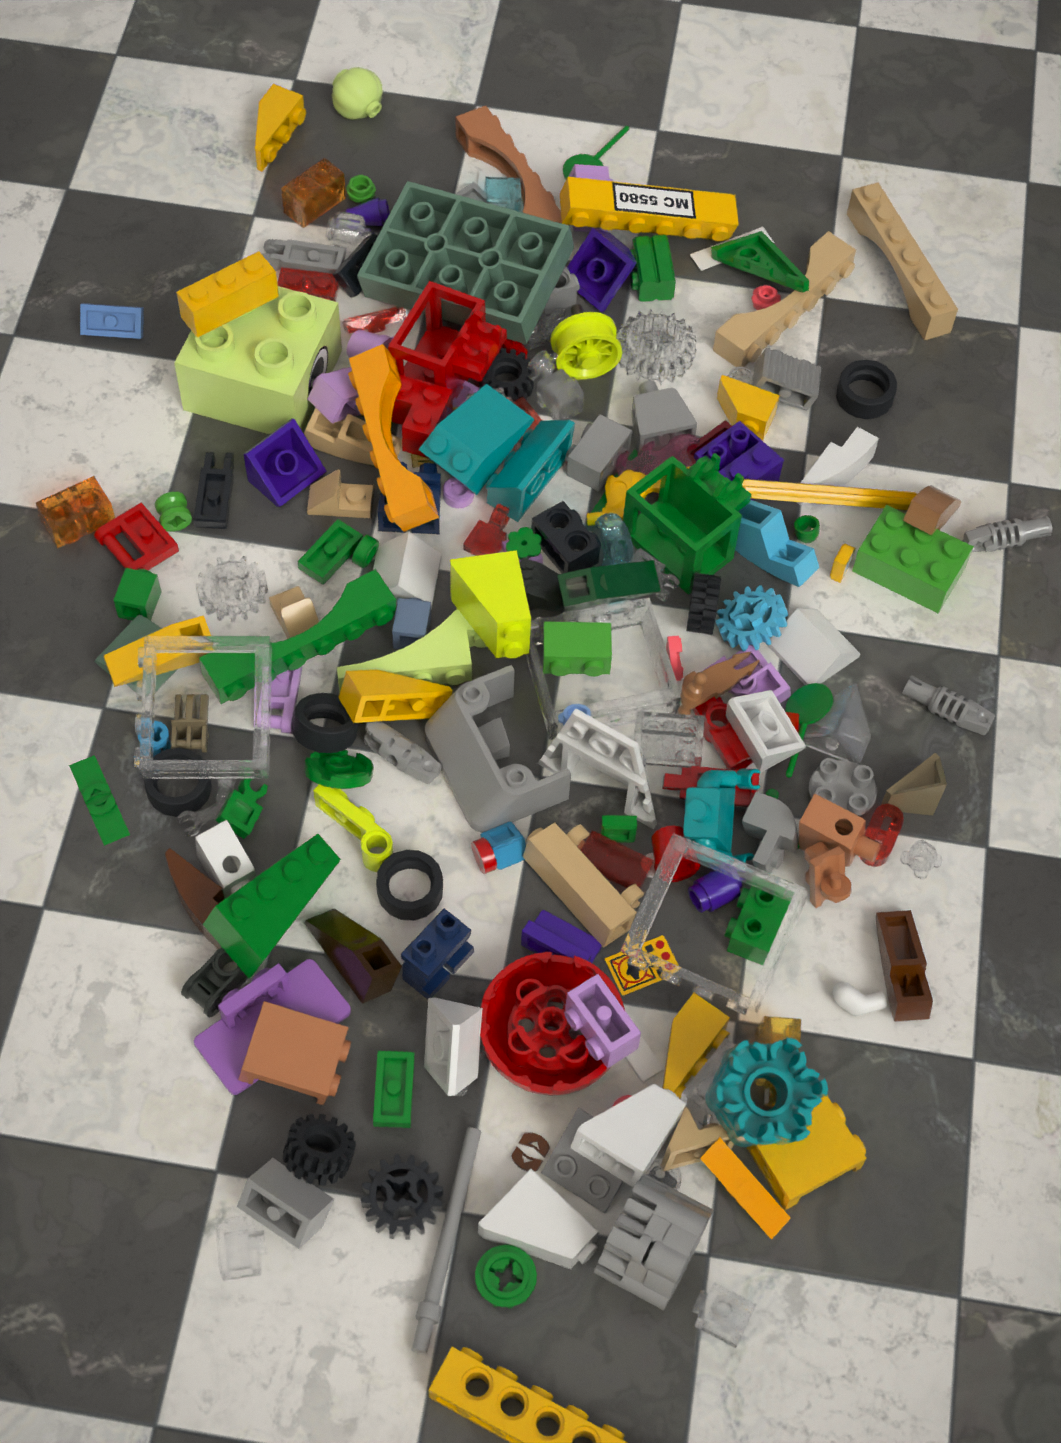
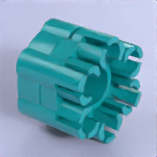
M785 1038L772 1044H761L755 1041L750 1044L749 1040H745L724 1053L721 1065L713 1078L712 1085L706 1091L705 1100L708 1108L715 1113L717 1120L727 1131V1135L733 1144L739 1147L771 1145L774 1143L785 1145L801 1141L810 1134L811 1131L807 1130V1126L812 1125L811 1113L813 1108L822 1102L821 1098L827 1096L828 1084L826 1079H818L819 1073L813 1069H808L805 1052H799L798 1050L802 1046L799 1041L793 1038ZM754 1079H766L775 1087L777 1093L776 1102L768 1111L760 1109L752 1101L750 1088Z

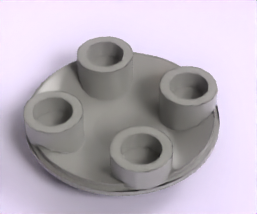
M833 758L821 761L820 766L813 772L809 781L811 799L815 793L858 816L868 812L874 805L877 797V787L873 779L874 773L869 766L858 765L846 760H835Z

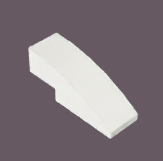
M857 427L843 447L830 442L801 483L830 486L845 485L861 472L874 457L879 438ZM796 502V503H798V504H800V505L805 504V503H803V502Z

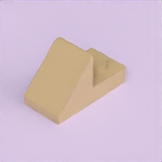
M335 470L310 485L307 515L371 518L373 485L341 483L340 470Z
M299 586L269 597L270 606L287 639L305 632L319 622L312 600L304 597Z
M685 1107L660 1166L663 1171L700 1162L702 1161L700 1158L719 1137L731 1150L734 1144L729 1139L727 1131L717 1123L708 1124L699 1130L689 1108Z

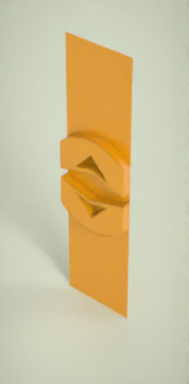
M720 1137L700 1158L726 1187L728 1193L736 1199L735 1201L742 1209L747 1211L771 1240L790 1220L789 1215Z

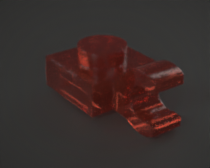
M498 503L491 514L488 524L479 520L463 543L464 551L475 556L499 553L502 548V541L507 540V533L502 530L510 520V517L506 516L510 509Z

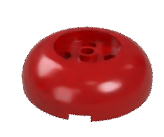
M552 952L531 954L506 966L489 984L481 1004L482 1022L480 1039L487 1058L493 1067L513 1085L540 1095L571 1094L594 1084L611 1067L607 1068L601 1059L596 1061L586 1047L585 1041L587 1039L584 1035H578L575 1039L570 1037L569 1032L572 1027L564 1015L566 1011V998L569 991L599 974L625 1010L622 998L611 979L597 966L575 955L573 958L563 955H552ZM549 1002H557L563 1004V1008L548 1007L547 1005ZM523 1019H528L533 1022L534 1027L531 1031L526 1032L523 1026L518 1025L519 1022ZM547 1027H555L557 1030L552 1031V1030H547L546 1028H547ZM545 1047H549L555 1051L556 1055L546 1058L540 1055V1051Z

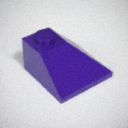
M592 228L567 266L570 274H575L578 279L580 288L577 292L600 312H604L637 262L630 249L610 232Z

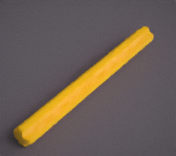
M744 479L742 486L752 494L751 499L885 508L886 505H889L897 510H908L912 499L917 495V493L909 491Z

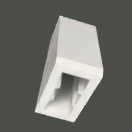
M652 1084L581 1124L576 1131L570 1148L634 1188L637 1181H640L644 1173L647 1172L675 1128L687 1103L680 1100L674 1092Z
M532 1169L478 1223V1234L483 1239L500 1245L518 1247L528 1255L569 1269L578 1261L585 1264L598 1249L595 1243L599 1231Z

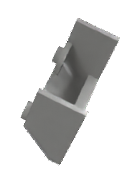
M512 665L461 685L425 725L426 741L436 761L442 765L441 771L467 822L472 829L482 833L507 822L513 823L569 799L571 781L569 769L536 781L528 767L521 764H511L499 769L472 716L482 713L487 707L514 697L515 670Z

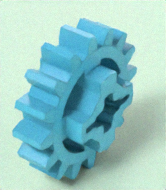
M759 585L756 591H751L748 586L745 588V593L741 595L737 591L733 592L735 599L732 601L725 599L723 603L726 609H718L717 611L720 619L716 620V624L724 642L728 641L731 648H735L739 644L742 651H746L749 645H753L755 650H759L761 642L770 645V637H780L782 635L779 627H787L785 617L789 616L782 596L780 594L776 595L773 588L765 592L762 585Z

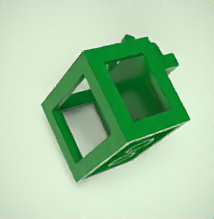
M716 453L712 455L711 460L706 455L699 458L690 468L684 466L672 455L626 491L621 536L647 559L654 560L655 566L688 595L692 592L695 573L714 575L734 558L742 514L738 511L750 503L752 495L742 487L744 477L740 473L735 475L731 483L727 477L718 472L721 457ZM661 479L658 500L651 505L640 494Z

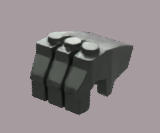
M522 558L519 563L529 611L536 608L549 611L559 609L562 605L557 576L559 574L542 563Z

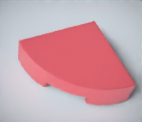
M679 635L667 637L665 657L670 682L681 681L683 678V667L681 666L679 655L683 651Z

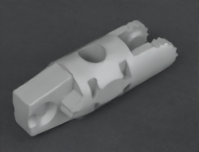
M382 721L366 722L365 731L367 732L364 735V743L404 773L426 784H430L440 774L442 765L423 748Z

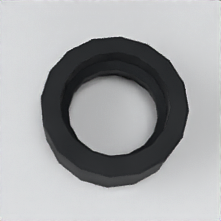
M867 359L854 361L847 365L840 374L836 397L842 409L856 418H879L886 414L893 405L897 390V380L894 373L886 365L878 361ZM860 380L871 381L884 391V395L873 399L862 398L849 388V384Z
M333 693L311 694L301 699L296 705L293 735L298 743L305 748L318 753H336L349 748L356 740L358 723H353L339 700V695ZM327 718L338 721L342 726L334 728L321 727L313 724L310 720Z
M172 748L164 750L152 758L147 764L143 775L149 801L156 810L164 815L179 817L196 812L207 802L212 789L210 773L206 762L202 756L190 749ZM183 767L191 769L197 774V786L193 791L184 796H165L158 789V779L171 769Z
M406 849L393 853L383 861L377 871L376 888L380 904L388 914L400 920L414 921L427 917L436 910L442 900L443 875L439 864L430 855L419 850ZM405 869L420 870L429 876L431 882L430 891L422 899L413 902L401 901L390 892L389 882L391 877Z

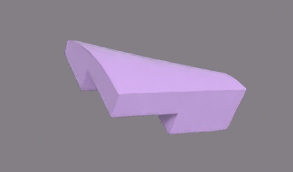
M749 645L746 651L741 649L736 653L751 652L749 657L734 667L735 670H739L755 661H760L750 676L746 675L728 691L729 693L743 696L772 690L779 703L790 698L791 691L789 685L772 663H768L762 654L754 649L753 645ZM723 656L710 666L729 660L732 658V656L728 659H726V657Z

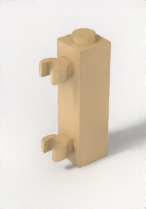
M556 823L551 824L545 829L540 827L534 830L526 840L527 845L523 858L604 948L628 932L637 913L634 909L640 905L638 899L644 896V893L636 884H633L620 895L581 852V849L586 846L584 839L590 833L581 824L570 830L567 835Z

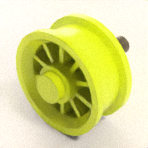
M581 305L572 306L570 309L572 316L560 322L554 328L550 337L551 347L556 353L555 362L557 369L563 376L574 380L602 376L611 371L622 357V347L616 338L617 330L615 323L605 314L598 312L583 313Z

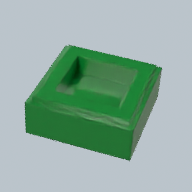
M602 815L600 842H635L637 816Z

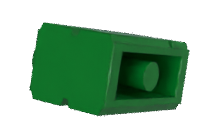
M655 235L651 238L649 236L635 237L632 241V249H630L637 262L633 268L634 272H631L630 275L631 289L637 290L640 302L654 301L655 299L658 301L672 300L674 298L676 280L668 237L666 235Z

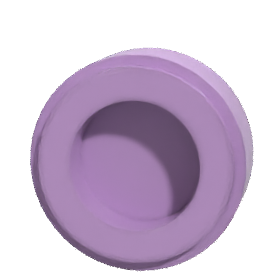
M449 478L443 485V499L450 507L464 508L472 503L474 493L455 478Z

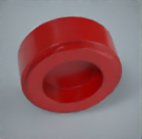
M480 838L471 842L473 855L481 872L487 874L496 870V857L488 840Z

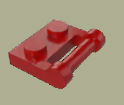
M142 502L104 524L94 534L95 539L100 545H105L124 568L150 570L179 552L178 544ZM122 532L142 557L134 560L115 536Z

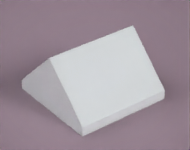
M410 532L380 544L376 552L373 570L376 569L396 598V606L398 598H419L423 601L431 602L432 610L441 553Z
M797 608L788 618L787 627L779 629L782 635L780 637L773 636L770 639L771 644L767 645L804 685L812 683L821 684L860 657V653L818 609Z
M772 690L733 697L727 702L726 717L760 772L802 751L806 747Z
M428 998L424 1068L448 1096H454L478 1078L482 1008L440 998Z

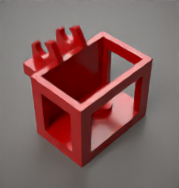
M429 281L388 345V351L395 359L399 374L453 389L454 400L462 391L463 383L468 381L469 378L479 382L482 381L507 339V329L501 328L497 324L495 326L486 322L485 300ZM441 298L472 309L460 331L443 326ZM425 308L427 330L414 350L401 346Z

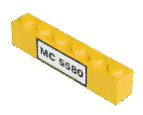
M567 177L559 193L562 224L574 225L575 227L587 226L604 230L616 229L632 233L646 232L666 236H685L689 239L704 238L713 239L714 241H727L739 225L734 194Z

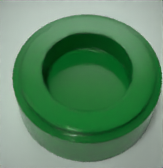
M368 534L365 535L355 549L352 563L361 568L367 567L378 550L379 541Z

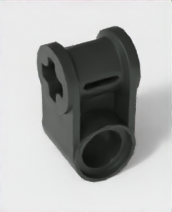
M222 947L198 971L189 977L181 990V995L186 999L192 998L204 1008L203 1013L209 1018L219 1012L218 1005L222 1003L224 996L234 989H239L248 978L239 966L231 972L222 971L227 963L234 962Z

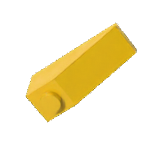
M382 670L346 671L339 700L353 723L431 718L450 698L453 690L449 686Z

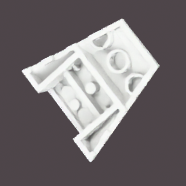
M575 709L537 764L556 774L565 769H569L571 773L580 760L628 786L624 813L629 816H637L639 822L654 829L657 821L642 748L636 741Z

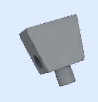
M652 380L643 382L639 386L640 394L633 397L631 412L638 454L694 443L697 422L678 391L672 387L658 390L656 382Z

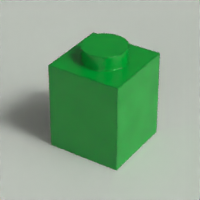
M125 568L113 600L118 618L133 621L140 614L151 621L161 595L157 574L146 569L134 570Z

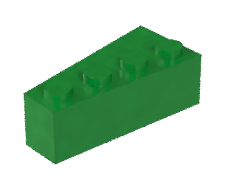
M316 834L217 904L203 923V926L250 979L341 859L319 834Z

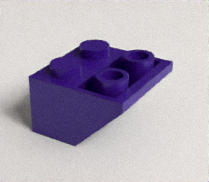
M741 421L694 454L696 462L705 455L710 460L714 453L720 456L718 472L727 477L731 483L737 473H740L744 479L779 482L784 461L783 458Z

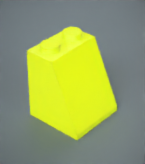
M517 550L450 559L451 601L496 658H517L523 654H529L531 615Z

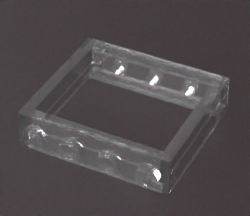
M650 598L634 601L629 599L623 603L608 606L602 604L588 610L566 611L557 616L547 618L536 617V620H531L529 654L525 655L550 740L555 739L564 726L558 722V715L564 712V709L554 711L536 645L543 644L544 622L611 623V630L636 625L641 626L661 690L587 704L585 706L590 709L592 718L612 728L678 714V708L681 704L680 691Z
M144 636V647H139L138 666L143 668V680L137 681L136 688L137 700L142 701V713L136 714L135 731L137 735H141L140 747H135L134 766L139 768L143 778H270L272 643L270 636ZM157 653H255L253 760H153Z
M673 833L620 951L629 957L627 963L635 968L646 972L650 966L661 971V979L677 986L680 985L681 981L694 986L693 993L711 1001L714 995L728 1001L725 1007L742 1015H746L747 1010L758 1013L809 893L802 886ZM682 857L791 902L750 997L641 950Z

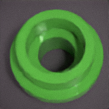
M357 175L351 178L346 188L347 196L352 201L358 203L370 201L376 192L374 183L365 175Z

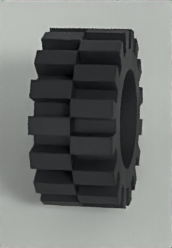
M506 348L500 349V354H497L482 381L479 382L480 389L485 384H488L516 406L518 405V399L524 403L527 401V396L530 397L532 389H534V365H532L531 359H525L523 352L516 355V349H511L510 353H506ZM509 373L517 376L518 379L512 382H502L495 377L500 374Z
M695 573L686 631L713 635L721 576Z
M308 1114L306 1120L300 1117L296 1120V1124L293 1123L291 1125L283 1150V1162H288L286 1168L289 1172L296 1170L294 1177L300 1180L304 1175L307 1177L306 1183L313 1184L314 1179H317L319 1185H326L327 1179H329L331 1184H334L338 1181V1178L343 1179L346 1176L355 1151L356 1141H353V1132H347L348 1126L345 1123L338 1126V1119L332 1117L331 1121L325 1120V1114H319L318 1119H315L313 1114ZM309 1146L322 1147L329 1151V1153L315 1151Z

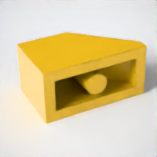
M722 375L719 381L717 400L732 426L741 421L763 441L776 415L780 395Z

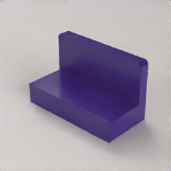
M545 910L540 912L534 922L530 920L527 922L521 935V946L534 953L552 952V955H563L572 958L575 955L593 963L602 948V945L595 937Z

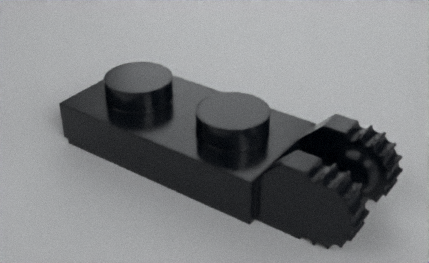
M206 451L204 467L200 471L194 512V526L196 528L227 529L234 479V453L226 452L223 469H214L216 463L214 452Z

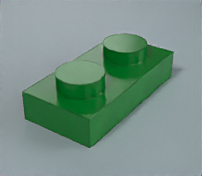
M337 519L297 561L298 569L324 585L355 552L363 538V534Z
M378 1051L373 1127L411 1128L415 1052Z

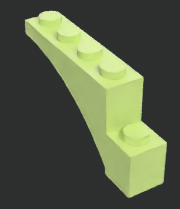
M456 609L442 624L403 649L363 663L337 667L339 693L346 671L377 669L436 684L459 685L466 681H472V661L469 647L484 648L487 646L460 611Z

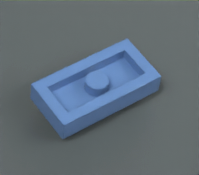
M82 303L80 304V335L142 339L144 307Z

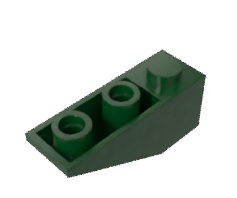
M654 560L591 567L557 575L565 613L661 592Z

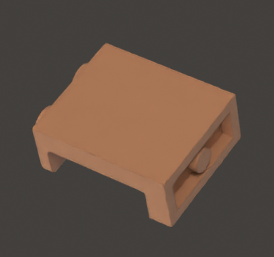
M264 1001L238 1080L249 1084L253 1083L254 1078L317 1097L316 1103L324 1105L328 1095L335 1097L341 1075L335 1074L338 1061L345 1063L350 1049L351 1041L345 1040L349 1027Z

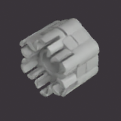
M644 1173L631 1192L633 1198L629 1197L623 1208V1212L627 1215L622 1213L619 1215L615 1223L619 1226V1229L613 1226L593 1273L664 1311L699 1244L714 1210Z

